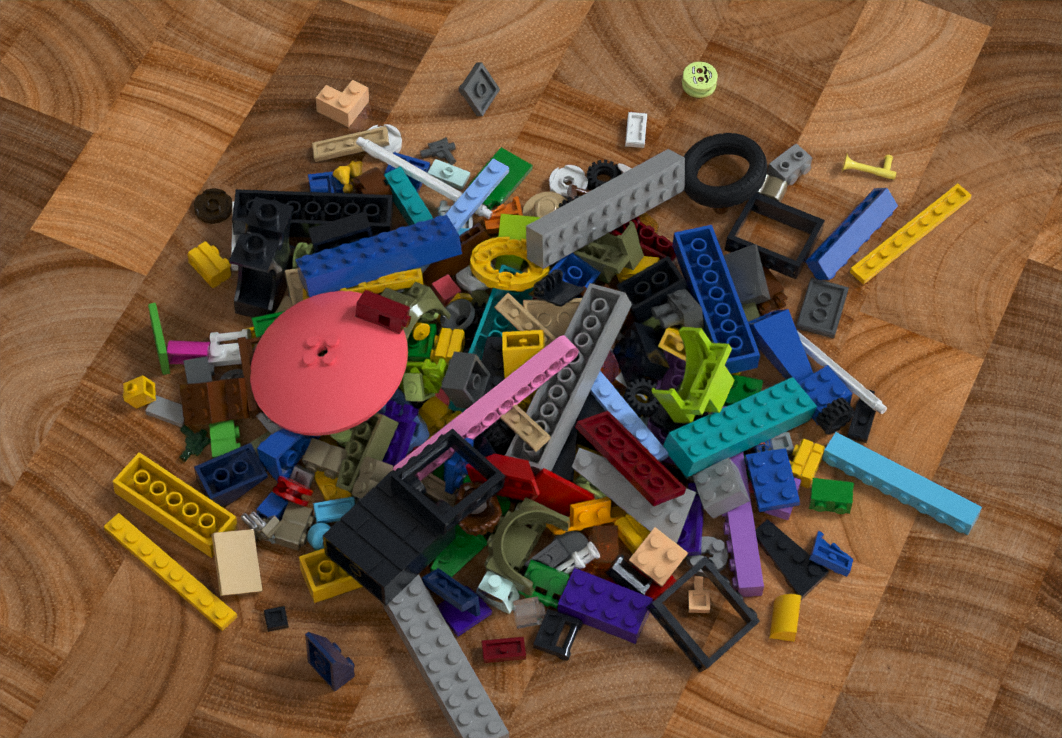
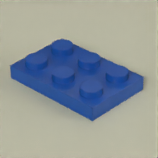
M786 448L746 454L745 459L759 512L800 505Z

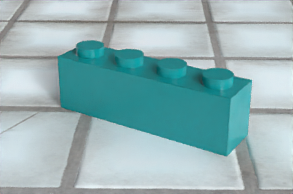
M401 166L384 174L386 178L384 182L386 186L389 185L391 188L393 202L408 226L420 221L434 219Z

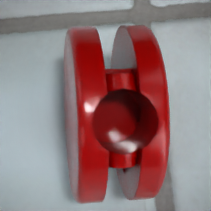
M279 476L277 479L279 483L274 486L272 491L286 500L307 507L309 501L301 497V495L312 496L314 491L297 481Z

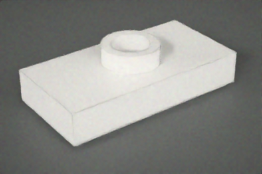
M628 112L625 147L644 148L647 122L646 113Z

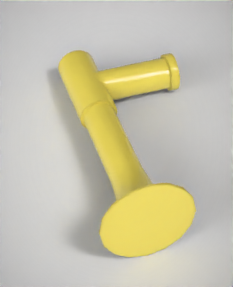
M846 153L842 172L846 169H855L894 180L896 177V172L890 170L893 160L891 155H885L884 167L880 168L855 162Z

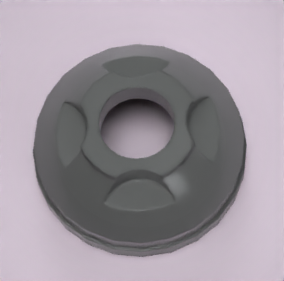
M458 299L445 307L451 314L450 319L448 320L443 315L440 317L443 328H451L452 330L463 329L465 331L473 322L475 310L468 300ZM463 318H467L463 324L459 325Z

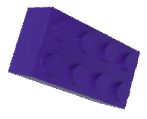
M574 568L558 602V612L580 619L583 624L636 644L650 613L646 606L652 602L653 598Z

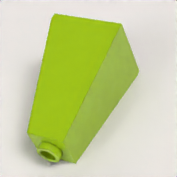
M501 214L498 237H510V240L517 239L519 241L522 238L526 239V226L540 219V217ZM502 255L496 257L495 270H500L503 264L523 271V269L527 268L528 263L523 258L515 255Z

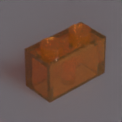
M593 526L592 534H588V542L594 544L600 554V558L593 559L589 562V565H593V572H606L614 559L619 555L618 526Z

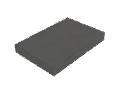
M811 278L796 329L835 338L849 287Z

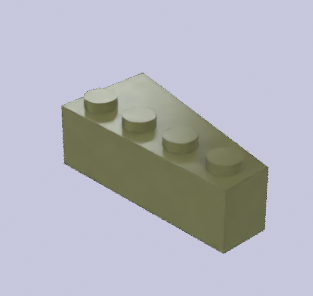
M376 413L368 420L350 429L352 434L350 442H346L345 450L347 455L346 459L342 460L337 487L350 493L353 492L354 484L360 476V467L366 456L379 461L383 460L398 422Z

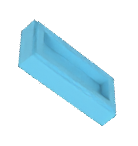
M354 496L313 503L316 524L340 521L355 505Z

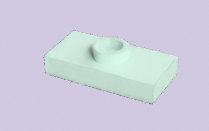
M437 159L434 160L428 171V174L460 190H463L470 177V172Z

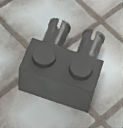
M686 289L668 294L667 303L651 308L652 316L655 320L659 319L663 329L674 325H679L680 328H704L702 307Z

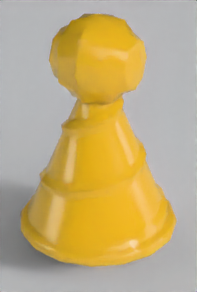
M351 161L347 165L351 169L350 175L353 178L362 174L363 163L361 161Z
M339 166L333 171L332 175L344 185V193H352L353 186L349 184L351 169L348 166Z
M416 322L412 329V336L418 341L425 339L430 333V327L426 323Z
M454 411L445 420L443 418L437 419L435 422L436 427L442 429L462 412Z

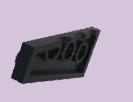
M488 336L481 362L491 375L483 396L505 379L502 337Z
M768 519L755 530L758 544L766 555L770 556L776 569L783 574L789 587L793 588L796 595H801V600L828 576L829 571L809 560L810 555Z

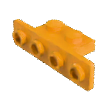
M608 497L570 505V528L567 532L580 531L587 527H597L605 523L615 522L628 513L619 506L611 507V500ZM546 523V527L553 534H565L566 531Z

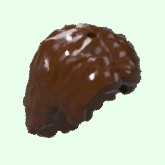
M467 482L460 485L456 493L454 505H457L483 483L475 482L473 484ZM493 495L458 523L466 534L476 537L479 534L484 535L495 530V526L500 521L502 515L497 497Z

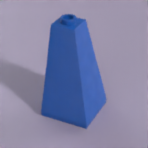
M789 309L774 310L748 322L757 348L786 380L793 377L799 383L814 374Z

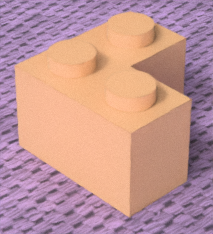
M354 80L349 83L343 92L325 85L316 97L317 112L350 127L369 102V88Z

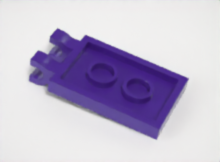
M389 400L386 404L385 413L379 414L398 422V426L382 462L394 467L407 455L417 424L412 420L418 415L419 409L413 408L412 405L404 404L403 414L400 416L398 414L402 409V405Z
M688 483V489L696 492L677 545L688 552L687 556L701 555L704 507L695 483Z

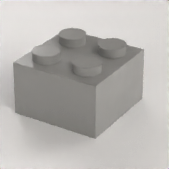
M729 457L692 475L702 505L713 519L750 501L739 469Z

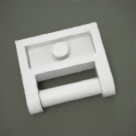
M242 329L239 332L221 334L218 332L210 333L209 364L213 363V367L242 364L238 343L219 344L220 341L238 340L237 338L241 337L251 339V330Z

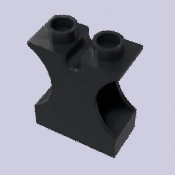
M255 197L245 221V234L239 236L229 259V263L238 265V281L234 297L235 314L254 318L273 314L280 306L287 289L284 273L285 270L292 269L293 254L296 246L289 245V231L294 206Z

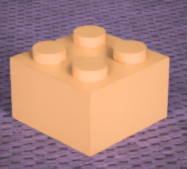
M654 527L629 559V562L654 580L660 587H663L688 555V552Z

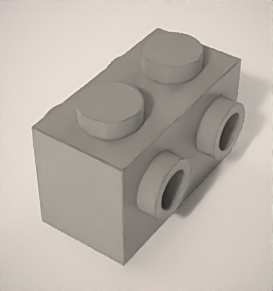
M795 144L769 163L767 175L786 181L788 183L787 186L793 185L801 175H806L811 170L812 157L798 144Z

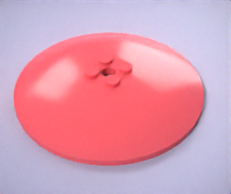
M352 291L327 292L300 301L275 319L257 344L251 362L250 374L254 398L263 413L273 423L296 434L321 436L351 429L376 414L390 400L402 381L408 358V344L404 329L398 334L380 325L355 317L357 301L362 293ZM328 351L323 357H319L320 352Z

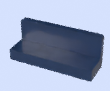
M439 568L422 577V581L427 588L461 612L467 610L476 617L480 615L478 595Z

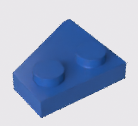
M818 531L809 560L847 577L851 571L853 558L843 552L835 543L828 544L822 538L824 534Z

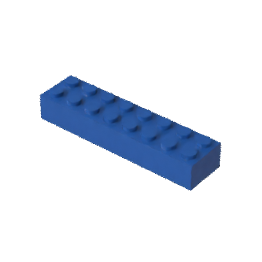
M444 215L427 221H420L407 227H399L390 232H382L373 237L362 238L349 244H342L332 249H324L315 254L304 255L295 260L299 279L307 295L312 297L322 293L340 291L342 288H350L362 282L367 283L392 273L407 271L461 255L462 250L457 230L449 217Z
M708 225L675 232L672 247L691 296L702 307L704 323L702 330L711 343L729 344L732 350L725 364L730 374L758 368L760 353L713 226Z

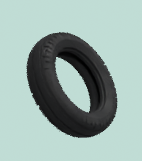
M719 133L708 136L695 143L684 155V191L693 201L706 207L728 208L739 205L753 197L760 190L766 179L767 160L763 150L754 140L741 134ZM720 155H737L749 162L747 173L741 179L729 185L710 186L702 183L697 178L701 166L708 160Z

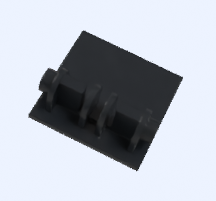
M555 269L539 282H536L533 291L528 296L562 307L583 292L585 288L563 281L562 270Z

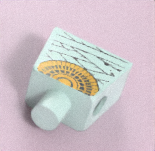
M491 571L486 572L476 591V594L484 602L508 614L512 612L520 598L514 583Z

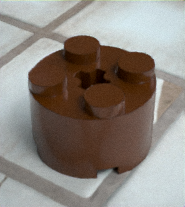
M377 167L351 179L354 188L357 189L355 194L392 195L393 197L390 186H386L384 182L386 178Z

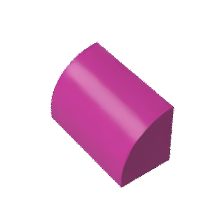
M169 340L167 346L169 364H184V360L209 357L210 342Z

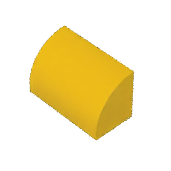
M784 594L775 598L769 638L795 641L801 595Z

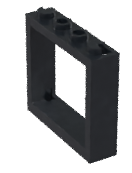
M756 193L748 200L730 231L724 250L731 253L754 245L737 237L751 211L811 234L796 261L757 245L762 266L797 279L806 263L805 261L810 256L822 234L825 220Z
M452 428L446 434H441L432 445L428 444L419 455L411 457L402 468H397L396 472L391 476L390 487L444 535L504 487L505 475ZM449 448H452L485 477L487 481L441 516L410 488L406 482Z
M706 556L694 564L646 606L648 611L700 672L708 669L760 622L757 618V613L745 604L742 595L730 586V581L719 573L715 563ZM700 569L747 623L709 658L662 603Z

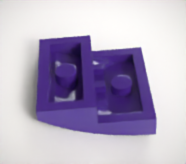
M465 586V587L468 588L470 591H472L473 593H475V592H474L472 589H470L468 586ZM479 596L480 615L477 617L467 610L461 612L446 600L437 605L444 620L457 637L492 614V610Z

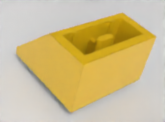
M543 330L502 332L505 378L545 348Z

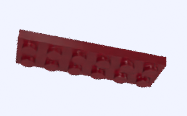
M609 411L577 421L575 428L653 507L685 494L686 488Z

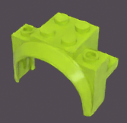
M682 327L679 330V334L685 347L686 368L681 387L678 392L674 388H670L669 391L652 388V393L674 422L691 423L695 415H703L704 412H721L734 383V378L725 366L732 348L729 344L711 343L702 328Z

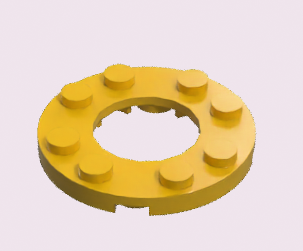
M496 237L485 240L473 249L470 258V269L473 275L487 287L517 292L534 287L536 282H539L549 274L550 268L549 265L543 269L527 259V242L523 238L521 241L517 239L510 240V237ZM515 255L526 260L529 268L522 274L516 272V275L510 272L499 273L498 269L494 270L492 268L491 261L498 256Z

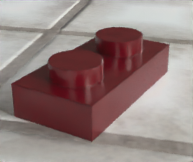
M524 637L482 640L484 663L526 659Z

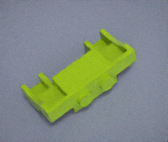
M443 358L439 359L438 365L429 359H425L424 362H407L405 373H422L424 394L439 393L442 379L448 370V365ZM402 378V381L399 384V388L403 391V393H405Z

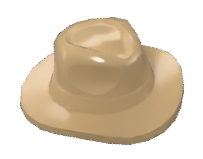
M555 192L536 194L526 202L523 208V216L542 218L559 208L558 205L564 199L566 201L567 199Z

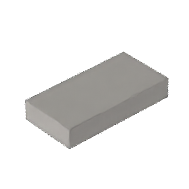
M156 395V401L149 403L145 410L146 415L182 428L184 426L181 404Z

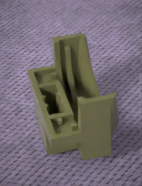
M630 221V225L622 235L614 236L607 233L573 252L598 270L600 275L597 280L609 283L615 274H619L624 267L634 270L644 257L637 231L632 221Z
M417 282L411 288H405L402 293L385 288L381 294L383 297L410 307L409 316H411V321L407 328H403L407 340L416 322L426 312L429 311L433 315L438 313L445 316L448 320L451 317V314L442 305L432 289Z
M525 497L522 503L519 502L514 512L508 511L505 517L501 516L497 524L498 529L496 533L490 535L487 541L489 556L484 564L486 572L491 571L515 584L517 590L531 596L534 592L533 582L520 574L522 567L527 562L543 534L546 523L567 532L570 528V518Z

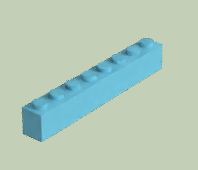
M835 432L824 450L822 460L829 466L839 468L845 474L854 476L862 480L864 484L871 485L882 493L897 498L901 503L908 504L916 508L920 513L927 514L935 518L936 521L953 527L959 533L968 535L980 515L981 506Z

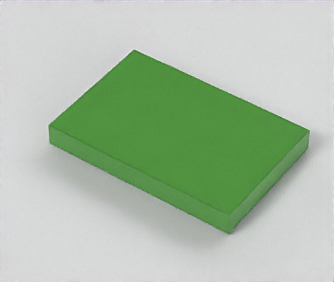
M151 303L148 305L151 326L163 375L170 374L166 346L156 303Z

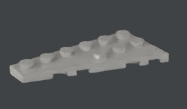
M579 448L572 468L598 488L650 532L656 527L677 544L696 492L686 488L684 495L653 507L605 457Z

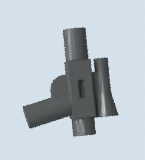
M447 137L428 143L429 149L420 151L421 158L437 156L440 159L446 158L450 165L456 163L455 158L450 152L456 150L455 143H448Z

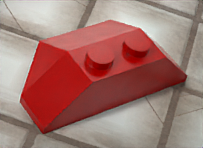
M499 454L485 457L505 475L504 487L496 493L497 495L518 500H524L527 497L533 501L538 497L540 492L528 460ZM469 463L465 466L471 482L484 483L487 481Z

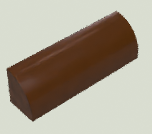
M480 223L459 236L462 250L461 255L429 265L422 274L426 286L432 289L433 282L447 274L452 277L470 265L473 249L481 242L490 239Z

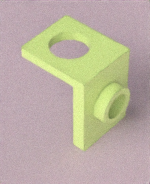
M404 373L403 384L406 401H424L435 396V393L424 394L422 373Z

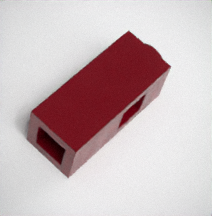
M366 289L357 301L355 317L380 325L398 334L402 332L404 327L407 328L411 321L409 306Z

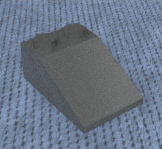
M756 244L723 255L741 305L754 302L757 305L771 300Z

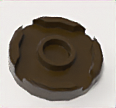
M206 189L195 198V214L205 223L215 224L223 222L232 213V198L221 189Z

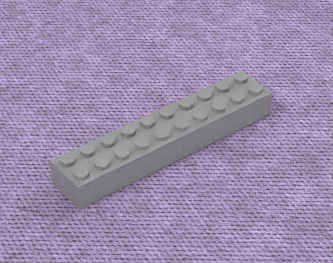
M667 149L527 225V259L544 269L685 190V158Z
M589 284L564 335L578 349V355L537 389L526 412L531 419L550 435L551 439L535 452L515 434L505 455L528 460L534 476L543 468L552 471L632 306L626 293Z
M417 575L386 606L383 603L382 605L457 738H509L506 726L422 579Z

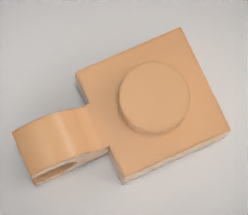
M695 576L694 590H688V613H710V590H703V576Z

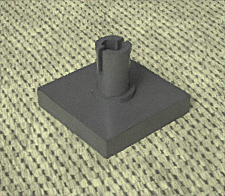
M477 62L464 82L459 86V93L465 98L476 116L484 115L500 91V88L482 62Z

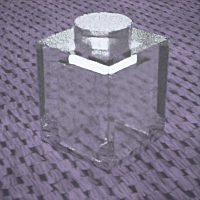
M538 596L513 601V615L517 629L542 624V616H545V609L543 603L539 604Z

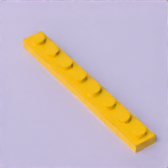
M957 183L851 267L850 273L864 285L971 200L972 195Z
M120 513L104 525V530L221 631L237 618L236 612Z

